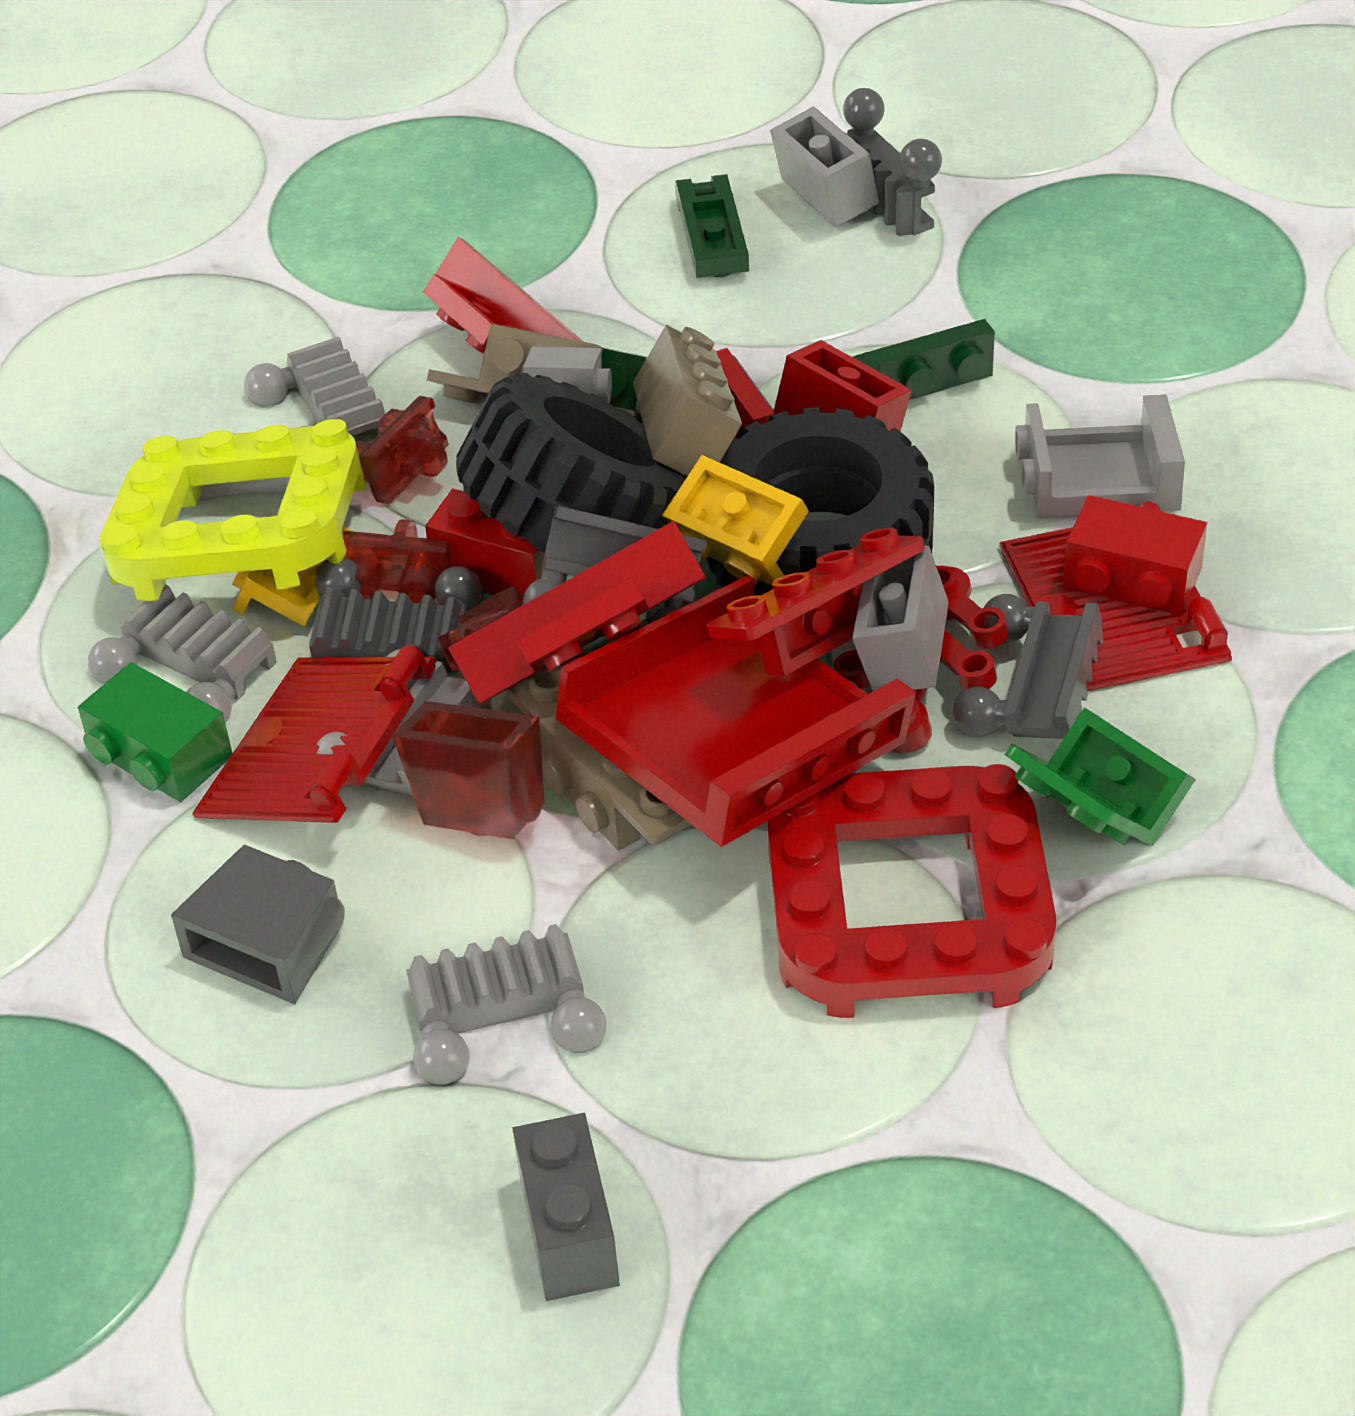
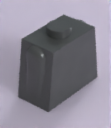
M244 844L171 914L183 958L292 1004H296L343 925L345 908L341 900L338 899L333 879L311 871L301 862L295 860L285 861Z

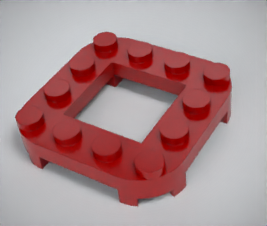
M993 764L987 767L949 766L851 773L768 820V852L779 950V970L785 987L793 986L808 998L826 1004L827 1016L839 1018H854V1001L991 991L993 1008L1018 1003L1020 991L1039 980L1047 969L1052 970L1056 913L1035 805L1028 792L1018 783L1019 780L1014 777L1016 771L1006 765ZM965 833L967 850H971L982 919L847 928L837 842Z

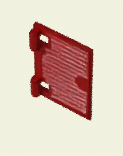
M1146 501L1139 505L1140 507L1161 511L1159 506L1151 501ZM1073 527L999 542V547L1028 607H1035L1036 602H1048L1051 615L1082 616L1086 603H1098L1102 619L1103 642L1102 645H1097L1098 661L1097 663H1092L1093 679L1092 682H1086L1087 691L1232 661L1231 651L1227 645L1228 632L1212 602L1201 597L1195 586L1183 615L1064 587L1066 541ZM1198 630L1202 637L1201 644L1183 648L1176 635Z
M413 645L402 647L395 657H298L192 813L194 818L338 823L346 811V807L338 795L344 785L361 786L415 701L407 687L411 679H429L436 668L435 658L424 657L420 649ZM342 732L347 735L340 736L345 745L330 747L333 754H316L320 748L316 744L326 734Z

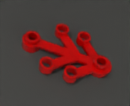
M944 565L936 566L949 601L946 621L955 619L970 632L972 643L979 648L991 649L1003 644L1009 635L1004 613L995 607L981 608L969 598L972 587L969 576L963 570ZM993 615L998 618V622L994 626L985 628V622L989 616ZM944 629L940 661L958 676L961 688L965 690L974 686L988 689L993 687L997 681L993 657L985 651H969ZM857 650L846 651L835 659L833 667L840 675L849 681L852 680L857 683L861 690L870 686ZM926 688L915 690L916 695L906 741L891 750L892 752H914L925 746L930 740L932 728L927 709L922 704Z

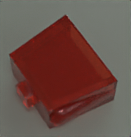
M424 701L392 735L423 825L470 832L477 836L490 835L515 839L527 824L534 822L539 817L542 806L545 803L538 716Z

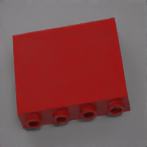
M750 575L723 588L716 589L709 595L676 611H672L630 634H625L619 639L583 657L574 659L569 664L561 667L555 719L720 847L727 845L905 743L916 695L915 690L897 678L867 694L818 658L785 676L766 674L758 638L752 641L709 638L706 627L708 622L728 613L727 605L740 598L753 596L755 579Z

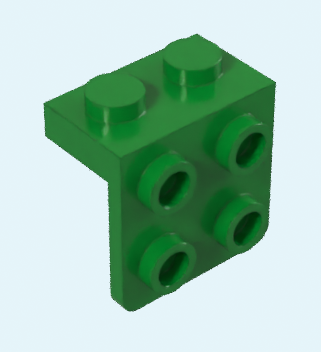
M1085 707L1049 762L1012 743L1004 754L1021 766L1014 776L1016 779L1042 796L1053 798L1067 807L1066 812L1073 818L1099 834L1103 832L1122 845H1125L1129 837L1132 836L1153 846L1196 780Z

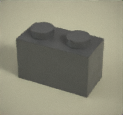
M585 1112L512 1127L520 1181L546 1301L620 1286L613 1228Z

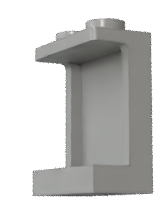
M1167 394L1143 396L1141 425L1044 430L1039 404H1026L1025 425H1016L1015 451L1017 460H1022L1024 495L1033 494L1038 518L1078 516L1088 495L1136 506L1143 502L1151 501L1156 503L1162 512L1181 511L1185 460Z

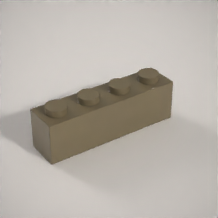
M665 325L633 381V386L652 458L688 476L701 455L720 462L741 427L742 422L734 402V397L729 389L727 378L721 367V361L716 350L712 349L715 345L714 342L693 328L684 327L683 331L680 332Z

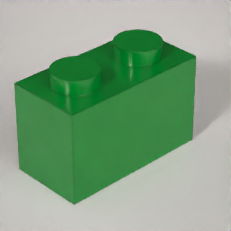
M132 662L127 664L77 707L85 732L83 736L84 744L98 761L103 764H115L132 774L146 789L151 791L158 789L179 802L186 799L224 765L232 755L223 712Z

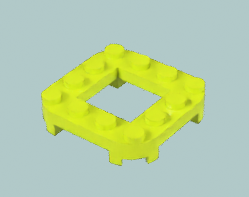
M329 419L315 426L288 428L285 425H271L256 432L236 434L226 430L209 432L202 437L179 441L172 436L152 438L144 443L142 447L144 455L130 467L102 529L99 540L112 585L120 583L133 587L136 599L141 601H158L167 579L272 569L277 590L300 586L297 572L313 567L324 560L338 565L345 557L346 548L341 532L353 492L363 491L366 487L355 439L348 433L346 423L340 419ZM290 477L277 516L256 518L252 515H237L226 521L198 524L190 520L176 522L181 508L196 506L204 485Z

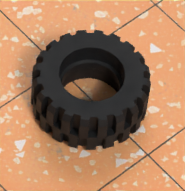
M517 373L514 376L511 374L493 385L456 455L458 480L463 484V490L472 500H476L479 503V509L489 518H495L502 523V528L515 537L520 536L532 543V547L543 553L546 550L555 506L660 529L668 524L662 516L688 476L652 458L644 425L634 419L635 416L622 408L618 409L608 404L605 399L593 393L588 394L579 390L577 386L566 382L558 383L550 377L542 375L532 377L528 373Z
M803 408L802 414L790 416L787 411L771 415L767 423L761 425L756 421L743 428L739 433V439L734 437L719 462L802 499L809 512H830L846 516L826 521L803 520L776 562L784 576L807 572L817 567L816 560L820 556L834 551L850 550L860 545L859 538L863 534L883 528H894L899 536H921L924 546H929L932 553L935 489L933 474L929 471L928 462L922 452L915 445L912 446V442L907 436L895 427L890 431L887 430L886 425L880 419L867 415L865 419L855 417L853 411L836 408L835 413L820 412V408ZM711 557L707 558L709 568L716 575V581L722 588L739 580L724 568V563ZM758 580L754 586L753 596H761L772 590L773 586Z

